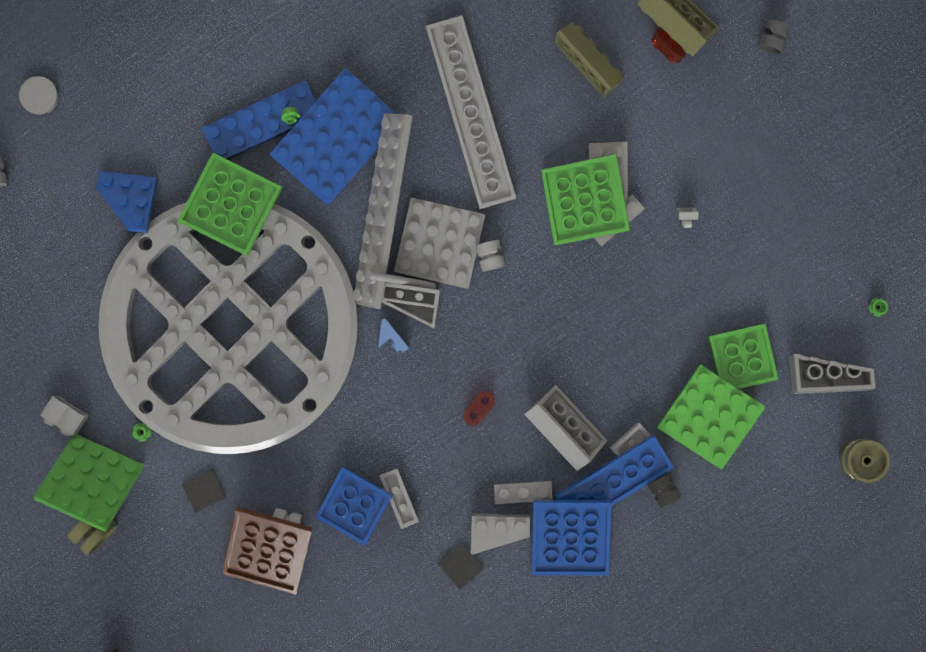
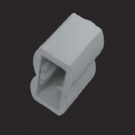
M57 395L51 397L40 415L44 418L43 421L50 426L56 425L60 428L59 432L67 437L78 434L89 417L85 412Z

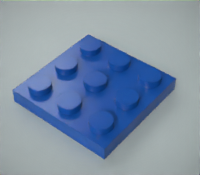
M343 466L316 518L366 546L393 494Z

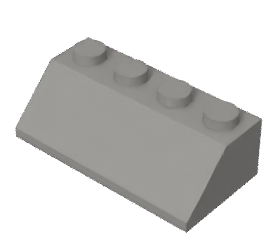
M556 385L524 414L576 471L588 464L607 442V439Z

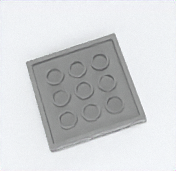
M411 197L394 272L469 289L477 254L476 245H479L485 214Z

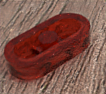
M657 30L652 36L651 40L654 47L663 53L670 62L680 63L685 57L686 53L682 46L671 39L666 31Z
M480 392L465 410L464 420L467 424L471 426L478 425L494 406L495 399L490 392ZM483 397H487L489 399V402L487 404H483L481 402V399ZM471 412H475L477 414L476 419L470 418L469 415Z

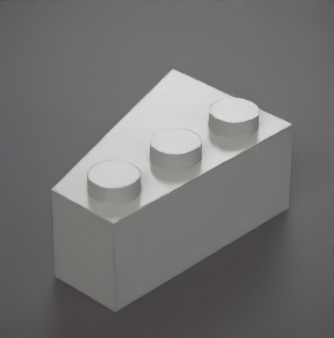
M385 282L382 303L435 329L440 290Z
M472 513L471 555L530 537V516L527 514Z

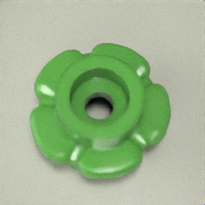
M294 107L282 110L281 119L287 124L296 123L297 119L300 118V114Z
M874 298L871 300V305H869L870 313H873L876 317L886 314L888 304L884 299Z
M138 423L133 427L132 435L140 442L146 441L151 436V429L146 424Z

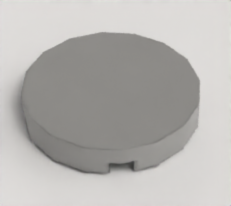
M35 76L27 79L22 84L19 91V99L27 111L36 115H43L51 112L57 106L59 93L56 85L49 79Z

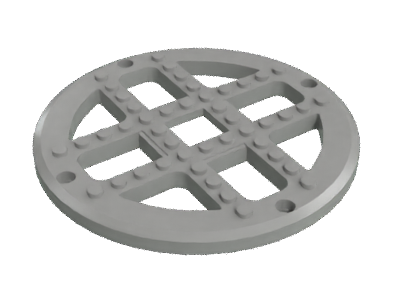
M186 203L180 204L150 221L148 233L137 232L124 247L108 275L102 293L98 325L100 347L108 375L116 391L136 417L153 431L179 445L208 453L237 454L262 450L279 444L295 436L321 416L333 402L349 374L358 340V310L353 298L354 289L341 259L321 233L295 213L277 204H274L261 229L264 230V233L255 241L249 255L242 254L232 265L225 266L193 235L195 230L177 221ZM313 238L315 240L314 247L306 248L305 240ZM147 239L152 240V247L149 250H146L143 245ZM290 245L306 261L307 270L271 307L246 281L279 247ZM170 246L177 247L210 280L186 307L151 273L152 263ZM320 287L323 289L328 312V337L322 361L288 327L290 317ZM136 289L169 323L167 331L138 361H136L130 328L131 310ZM227 298L254 323L229 350L202 326ZM271 342L293 361L308 378L307 386L290 403L281 402L247 368ZM187 343L211 369L176 404H170L152 387L151 379ZM231 383L265 415V419L230 425L194 419V415L223 385ZM312 399L316 402L314 410L307 409V400ZM147 401H151L153 404L151 412L146 411L144 408V404Z

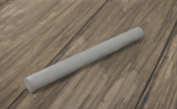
M372 271L367 273V278L372 280L428 289L436 288V283Z

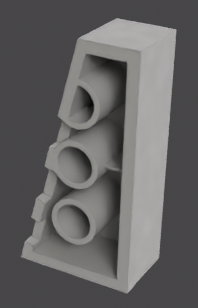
M800 354L789 356L792 394L869 391L875 389L874 369L801 356Z

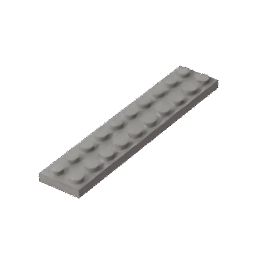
M463 16L427 25V34L479 210L515 200L516 195Z
M384 114L381 122L382 128L378 140L372 189L369 196L368 213L365 219L366 225L362 237V249L359 255L360 262L356 274V286L353 292L356 304L375 309L381 308L385 282L368 279L367 273L372 271L386 274L411 128V115Z

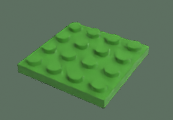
M212 153L177 221L248 256L282 190V186Z
M617 154L541 170L554 245L631 231Z
M700 364L657 425V428L722 470L766 407Z
M76 434L72 436L33 497L38 502L106 532L144 469V465Z

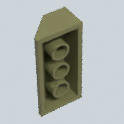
M640 0L637 3L641 10L655 21L657 26L663 28L669 37L677 41L682 46V49L692 57L720 29L691 0Z
M572 22L556 33L554 43L605 98L624 80L622 78L623 74L617 67H612L609 63V58L604 53L601 54L596 49L597 45L592 39L588 40L584 36V30L579 25L575 26Z

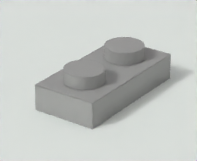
M637 422L610 449L619 456L651 435Z

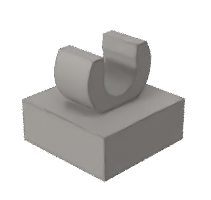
M676 208V216L679 220H682L683 228H692V220H698L699 212L697 209Z

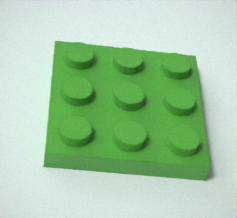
M766 324L708 336L717 375L738 389L779 380Z

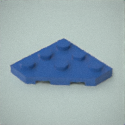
M99 171L96 189L127 230L148 233L158 183L157 177Z

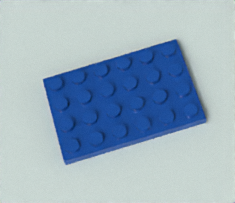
M345 68L269 155L328 206L378 149V140L382 128L381 122L384 114L396 113Z

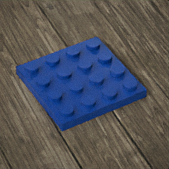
M533 500L532 575L609 576L611 500Z

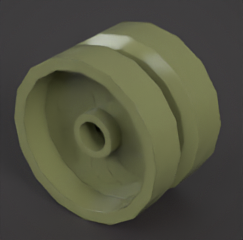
M858 438L847 442L842 448L840 465L843 472L849 477L865 483H871L882 479L886 475L890 466V456L886 448L880 443Z
M113 520L107 531L104 532L79 521L67 538L74 544L83 541L80 550L86 556H89L117 529L118 524Z

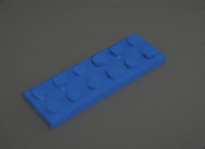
M304 80L204 126L202 130L213 153L228 160L290 131L296 123L287 124L281 119L283 109L288 107L296 108L300 114V118L297 119L298 122L316 101L307 81Z
M651 435L557 493L555 497L557 500H611V506L674 467L656 437Z

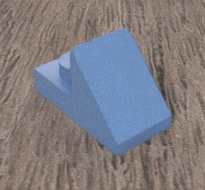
M382 319L378 347L392 339L391 345L397 352L401 350L404 353L409 349L408 345L387 319Z

